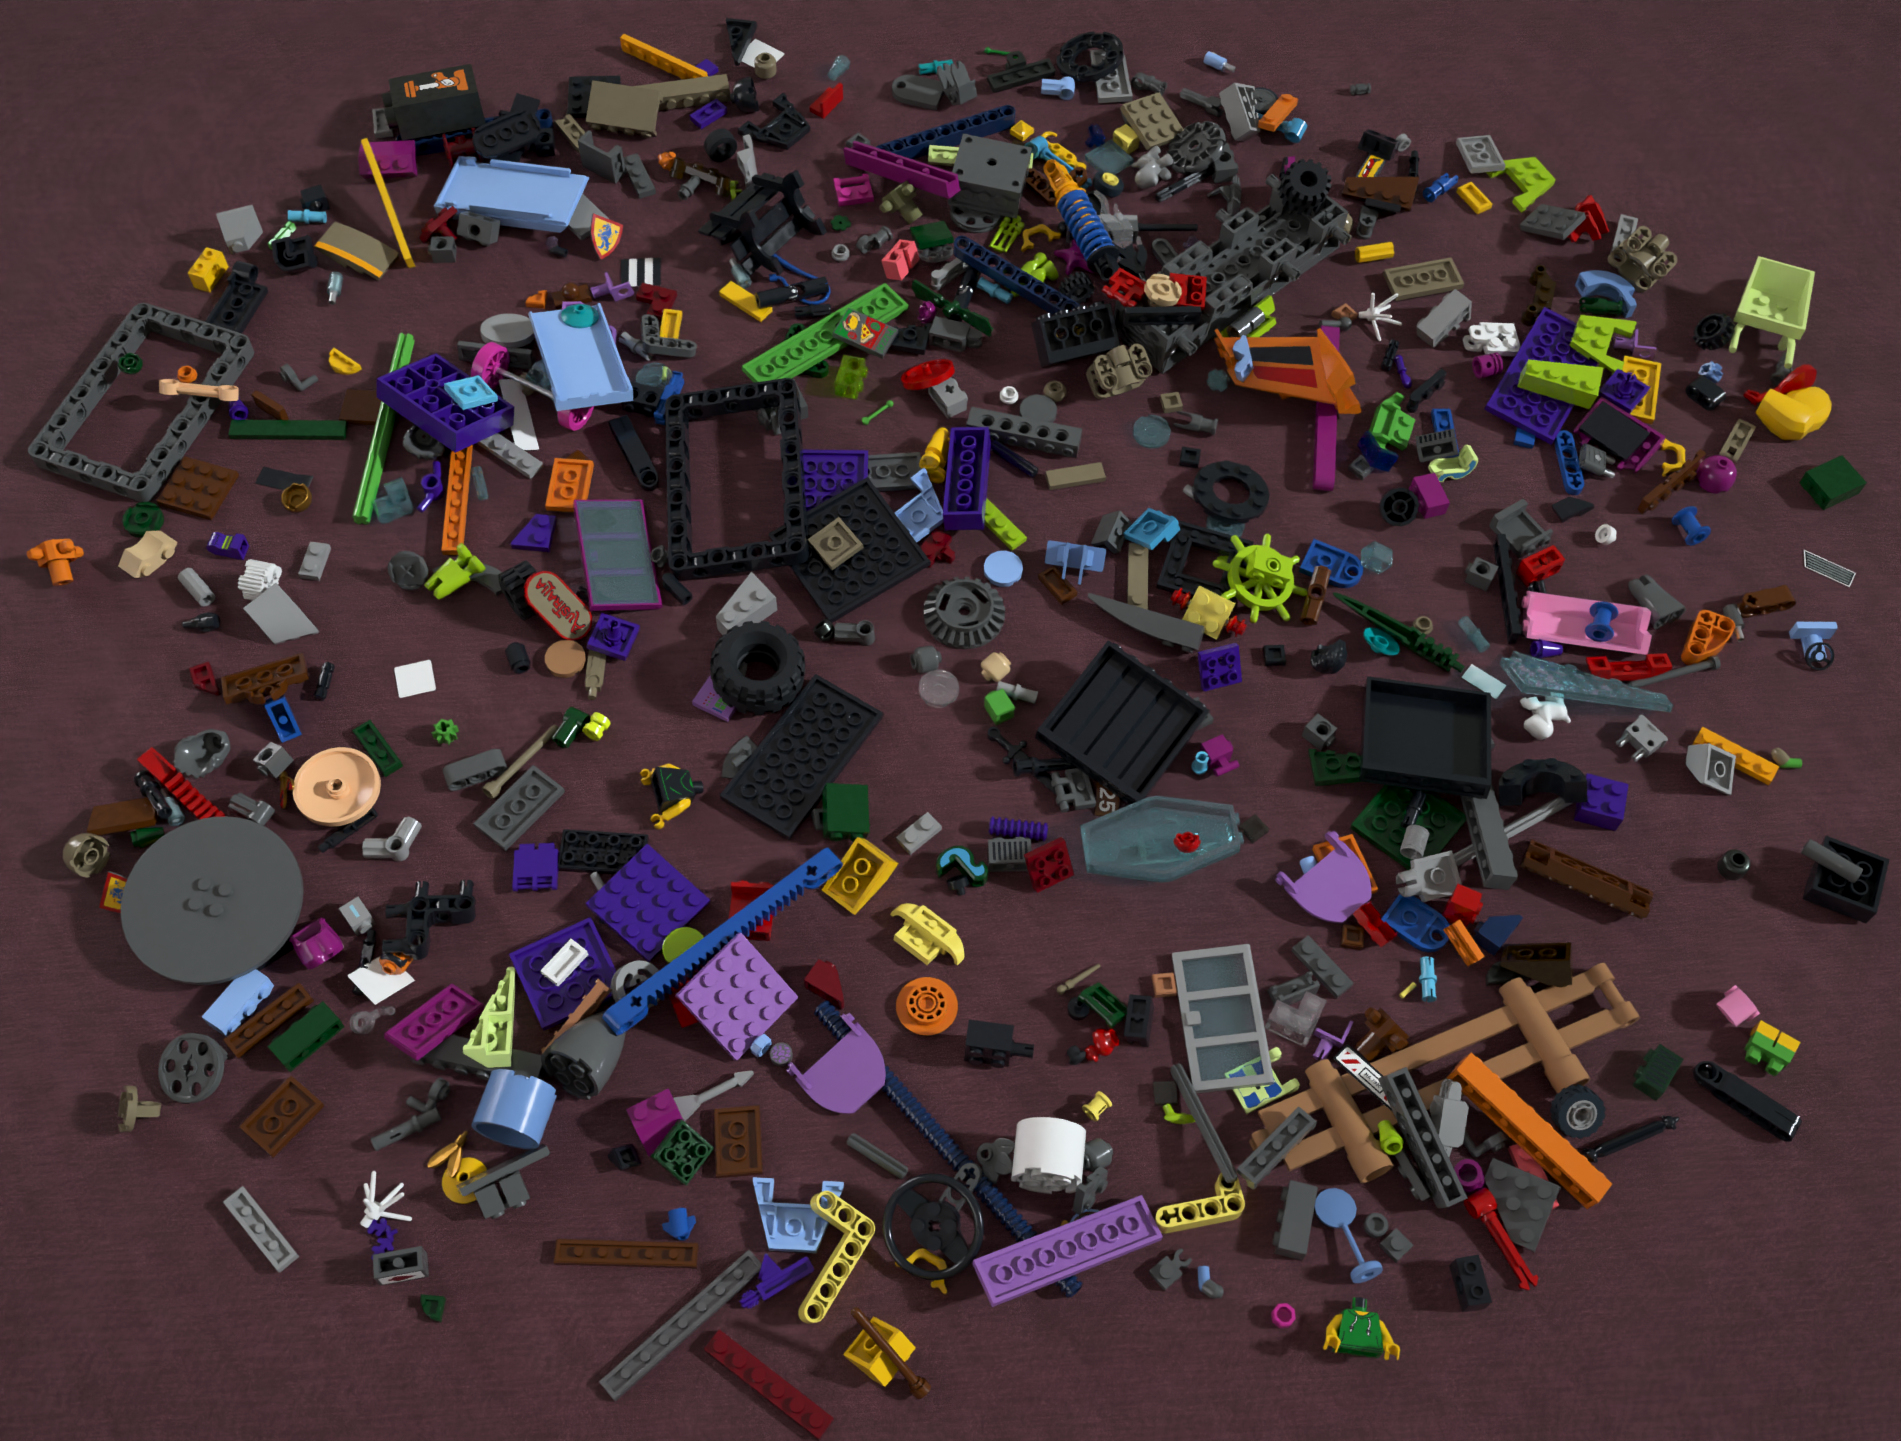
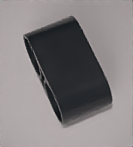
M1698 376L1685 389L1690 399L1708 411L1714 410L1726 399L1724 390L1704 376Z

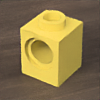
M1127 124L1113 132L1112 145L1127 156L1139 148L1140 139Z

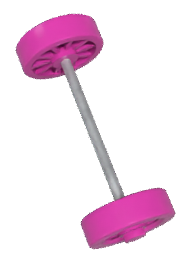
M489 342L477 353L472 364L471 377L479 375L492 390L500 384L499 380L508 377L553 398L551 391L507 371L510 356L506 347L495 342ZM594 406L558 411V422L567 429L577 431L586 424Z

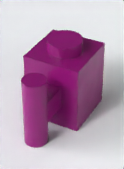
M1223 734L1201 743L1199 752L1203 751L1208 754V769L1219 766L1213 770L1216 777L1239 767L1237 760L1228 762L1231 760L1233 746L1229 740H1226Z

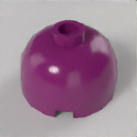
M1713 455L1704 459L1700 464L1695 478H1698L1699 486L1710 493L1719 494L1720 491H1729L1733 486L1737 470L1735 464L1729 458Z

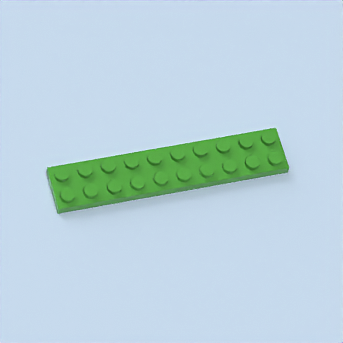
M884 283L742 365V371L753 383L782 378L792 379L849 345L832 337L835 328L848 307L878 321L887 323L907 311L909 305Z

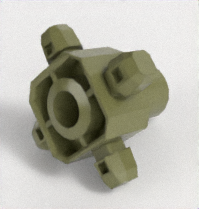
M906 180L881 199L883 203L880 205V210L883 213L890 211L891 214L898 210L907 224L910 225L923 215L912 200L917 195L915 191L918 188L913 187Z

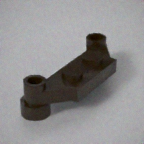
M674 158L669 176L682 179L684 172L696 175L703 180L716 184L715 193L717 195L729 196L730 177L719 173L717 169H708L702 163H686L682 158Z
M1537 265L1529 278L1530 284L1536 286L1532 304L1527 306L1526 311L1521 316V322L1526 326H1532L1535 323L1536 318L1544 307L1551 310L1556 282L1552 281L1547 274L1544 265Z

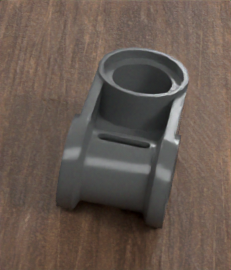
M1362 205L1356 235L1359 238L1369 239L1371 237L1379 209Z

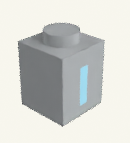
M359 897L339 908L356 936L367 933L368 930H371L376 925Z

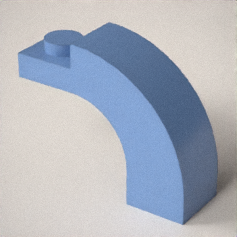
M1591 270L1579 274L1575 287L1582 297L1601 295L1610 298L1614 302L1621 300L1623 301L1621 312L1625 318L1632 316L1637 306L1636 300L1632 297L1635 289L1627 280L1617 274L1602 270Z

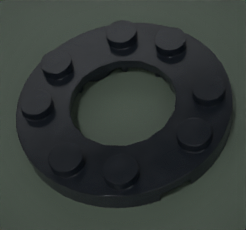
M1093 31L1080 34L1067 41L1061 47L1060 54L1057 56L1059 72L1064 77H1071L1078 82L1098 81L1100 78L1114 73L1115 69L1121 64L1124 57L1123 45L1117 36L1108 32L1095 34ZM1089 48H1099L1106 52V58L1102 59V62L1098 65L1092 64V67H1088L1087 65L1078 66V64H1075L1076 56Z
M1227 460L1211 463L1203 467L1197 473L1192 486V494L1196 504L1199 503L1204 508V512L1210 517L1230 524L1248 523L1253 518H1259L1264 513L1269 501L1267 484L1258 473L1247 465ZM1224 478L1225 480L1228 478L1235 479L1238 483H1243L1244 488L1249 491V498L1244 503L1229 504L1216 496L1213 491V485Z

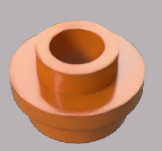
M183 366L178 370L177 378L182 383H191L196 380L197 372L191 366Z

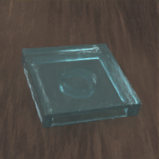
M1112 139L1085 154V160L1096 170L1108 171L1113 174L1130 166L1134 161Z

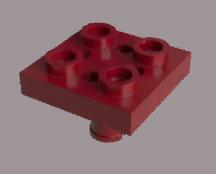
M452 206L449 209L445 207L438 213L435 219L431 218L421 229L422 234L419 239L425 243L436 233H439L442 237L453 236L455 241L458 237L446 226L458 212L455 207Z
M1062 837L1024 854L1032 886L1037 893L1074 876L1066 842Z

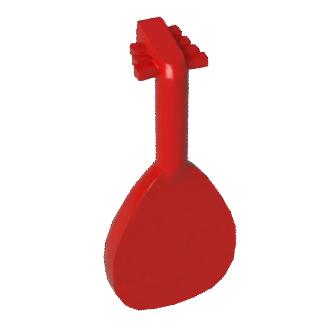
M1803 364L1787 375L1773 390L1786 395L1793 390L1811 387L1815 382L1817 370L1809 364ZM1748 389L1744 392L1743 396L1752 404L1757 405V403L1763 400L1768 391L1759 394V392Z

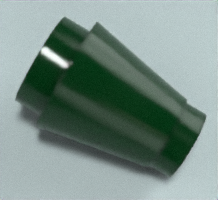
M163 827L139 828L131 831L134 848L140 847V849L154 844L165 835Z

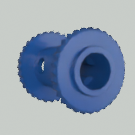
M1694 506L1681 509L1672 518V524L1676 526L1681 524L1687 533L1685 539L1687 545H1696L1704 541L1711 533L1709 526H1701L1695 518L1697 508Z
M1596 602L1589 609L1594 620L1593 623L1587 625L1585 633L1591 640L1606 642L1614 636V630L1609 625L1611 620L1617 618L1618 609L1609 602Z

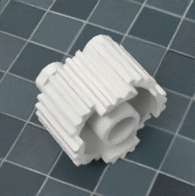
M250 559L246 561L245 574L240 575V578H238V588L243 590L244 599L254 600L273 584H279L278 580L282 569L276 564Z

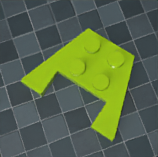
M1536 157L1503 160L1506 165L1505 170L1486 172L1490 178L1507 173L1524 192V194L1514 197L1512 201L1521 213L1529 205H1532L1539 196H1542L1550 189L1556 181Z
M1580 315L1569 346L1586 358L1590 359L1591 357L1597 361L1599 367L1607 368L1614 373L1617 369L1622 370L1624 362L1606 355L1612 334L1615 332L1631 338L1637 322Z

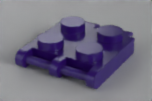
M535 843L519 844V850L514 851L513 892H517L518 889L538 891V888L557 890L559 851L555 849L554 843H539L538 849H536Z

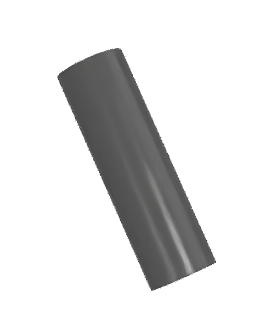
M1809 839L1801 850V854L1852 883L1857 881L1863 871V868L1812 839Z

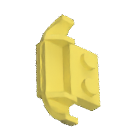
M906 903L899 905L891 912V916L899 915L905 919L904 926L895 934L893 940L924 964L928 965L940 953L945 955L947 952L953 957L954 964L957 966L964 960V948L961 939L956 933L957 930L926 906L922 905L920 907L915 904Z

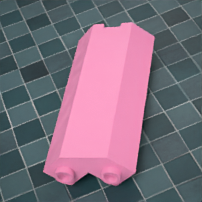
M1527 591L1526 596H1523L1521 607L1524 608L1522 627L1526 638L1644 655L1648 654L1652 637L1647 631L1651 611L1646 607L1611 603L1618 609L1617 618L1611 620L1609 625L1614 630V636L1609 641L1598 642L1587 637L1585 628L1588 624L1593 623L1594 617L1589 612L1591 605L1603 601Z

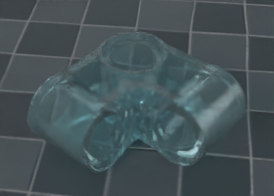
M402 477L385 483L384 487L388 495L377 498L372 503L380 523H389L394 519L408 515L414 508Z

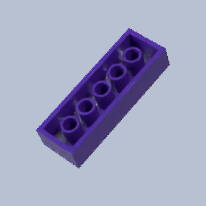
M989 427L951 428L943 505L945 530H984L991 448Z

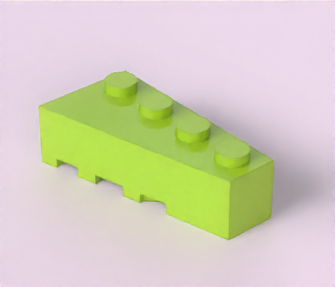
M1528 359L1520 373L1517 387L1590 409L1598 397L1604 367Z

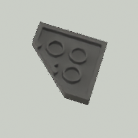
M1492 1158L1484 1179L1489 1191L1496 1200L1497 1210L1513 1244L1535 1253L1559 1193L1560 1186Z

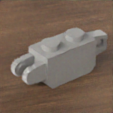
M1451 1079L1443 1080L1439 1095H1434L1433 1101L1430 1104L1431 1121L1448 1157H1450L1452 1147L1458 1148L1463 1144L1469 1109L1466 1102L1461 1100V1084L1456 1081L1453 1082Z

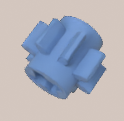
M1711 361L1710 363L1703 364L1698 373L1713 383H1717L1722 378L1723 373L1720 370L1723 367Z

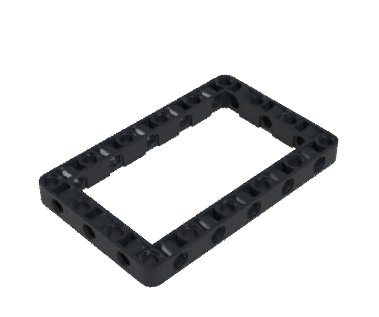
M782 378L675 394L668 397L665 403L668 563L677 580H691L796 565L807 561L809 545L807 540L808 529L800 395L795 381L791 378ZM780 406L778 408L779 428L782 434L780 450L784 470L782 471V488L785 496L783 507L787 536L780 541H761L747 543L744 546L731 548L726 546L692 553L689 420Z

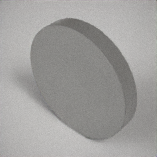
M518 314L492 316L486 319L480 328L481 338L486 344L495 342L501 346L519 348L529 344L535 338L530 319Z

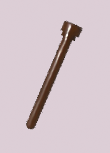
M854 1307L851 1310V1315L909 1382L912 1395L918 1400L925 1397L931 1390L929 1382L924 1377L916 1376L859 1308Z

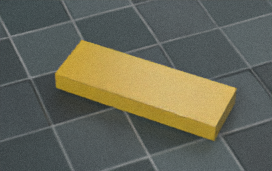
M732 281L719 291V295L759 322H762L773 312L771 306L759 309L755 296Z

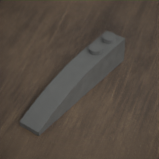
M1088 593V598L1106 613L1138 632L1162 641V645L1172 648L1174 645L1181 647L1182 651L1193 653V650L1198 652L1205 631L1204 626Z

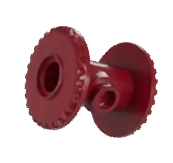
M471 128L474 135L475 128ZM445 133L442 134L445 153L451 169L454 166L452 159L463 156V152H466V156L478 154L473 147V138H465V135L454 137L455 141L447 143ZM478 154L480 163H482L483 157Z

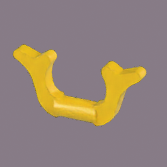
M1043 224L1025 229L1022 235L1024 244L1021 251L1033 249L1034 243L1028 239L1031 235L1039 232L1045 233L1048 236V241L1052 242L1053 239H1060L1061 234L1052 231Z
M1666 438L1661 446V450H1674L1677 453L1678 463L1668 464L1664 462L1662 464L1664 470L1663 477L1670 472L1679 471L1686 462L1684 447L1672 443Z
M923 1248L916 1250L906 1259L911 1264L917 1259H924L939 1270L947 1268L942 1258ZM944 1279L934 1280L931 1283L932 1288H939L944 1295L947 1294Z

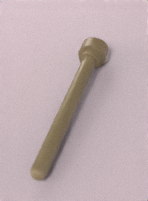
M557 725L551 726L495 781L487 782L482 787L485 795L494 800L500 794L501 786L553 737L559 727Z

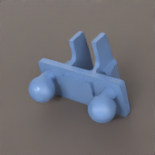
M1049 540L1045 563L1063 566L1062 579H1065L1067 567L1080 569L1078 585H1081L1083 569L1103 572L1106 549Z

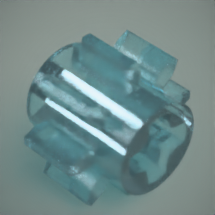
M1214 368L1208 373L1207 376L1209 378L1206 382L1211 390L1215 391L1218 389L1222 392L1227 388V382L1230 379L1223 369L1217 371Z

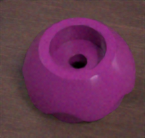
M923 301V305L919 307L920 315L918 319L921 323H929L935 318L936 307L931 301Z

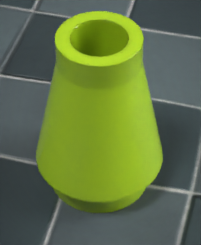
M1389 1120L1379 1122L1378 1129L1381 1149L1389 1155L1399 1153L1403 1148V1139Z

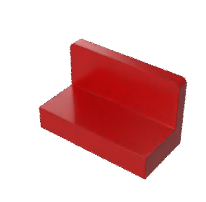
M839 82L834 88L828 87L809 107L810 112L824 119L843 100V84Z

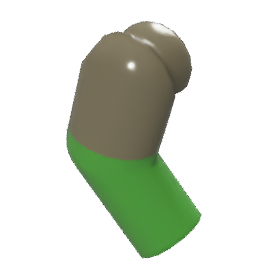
M1774 748L1771 751L1772 758L1779 767L1796 769L1802 767V760L1800 758H1790L1781 748Z

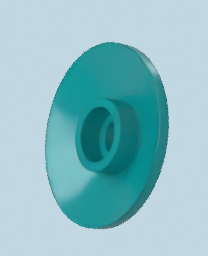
M574 304L562 311L561 319L570 327L587 328L597 323L599 313L590 305Z
M1372 627L1364 630L1363 636L1374 652L1392 656L1399 653L1400 647L1398 643L1386 632Z

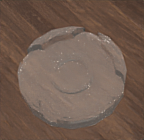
M945 670L930 671L922 676L919 682V695L929 706L943 708L951 702L953 703L958 697L959 683L951 672Z

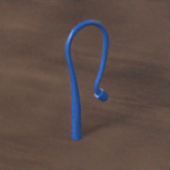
M775 253L771 256L777 257L781 266L810 279L818 278L798 269ZM769 274L770 282L781 280L785 287L788 286L783 277ZM830 286L829 292L826 293V296L821 300L808 301L805 299H799V301L811 305V303H813V305L824 303L830 296Z

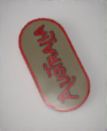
M540 571L529 576L524 585V597L527 604L559 637L567 640L583 638L592 626V615L589 608L556 574L549 571Z

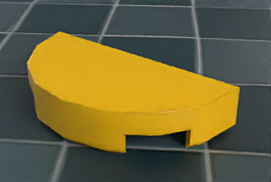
M333 347L329 352V363L335 372L342 375H350L362 369L360 364Z

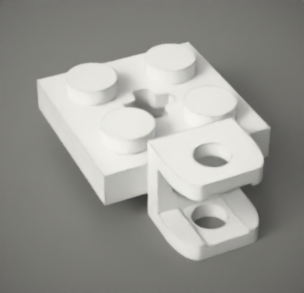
M1480 322L1479 325L1470 326L1468 329L1470 335H1466L1463 338L1466 350L1481 352L1484 349L1485 354L1497 352L1500 356H1516L1521 347L1515 326L1512 323Z

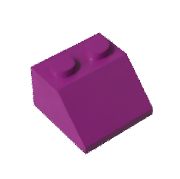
M669 1088L626 1109L649 1157L677 1120L682 1119L684 1121Z

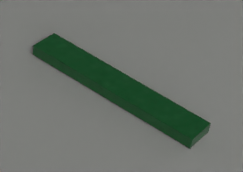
M231 420L228 435L230 439L345 440L348 424L347 421Z

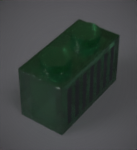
M1661 1044L1654 1050L1652 1048L1648 1050L1643 1058L1646 1061L1645 1065H1640L1633 1074V1077L1636 1079L1632 1086L1655 1101L1664 1094L1684 1060Z

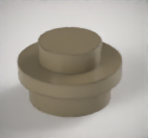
M1426 616L1415 619L1412 625L1421 634L1424 633L1426 635L1430 634L1433 629L1432 621Z

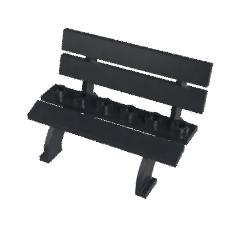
M798 170L788 173L784 178L775 177V175L763 173L761 176L755 174L751 178L753 183L721 211H712L709 214L710 220L698 230L699 234L712 236L715 239L724 241L736 229L741 230L742 235L729 246L737 261H741L749 252H752L740 264L745 272L751 275L762 265L769 271L780 275L784 270L778 258L771 257L802 228L814 235H824L827 232L821 218L813 219L816 215L808 205L801 208L805 200L799 188L804 185V182ZM778 192H782L784 197L758 220L755 212ZM792 214L794 215V216H793L790 220H788L780 229H778L770 238H768L761 246L759 245V243H761L769 234H771V233H772L779 225H781L788 217H790Z

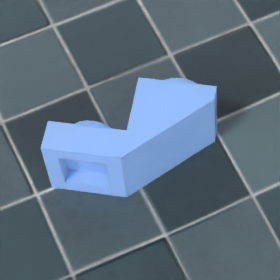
M1242 335L1240 340L1235 342L1233 352L1235 359L1239 360L1234 369L1237 380L1244 382L1254 367L1247 337Z

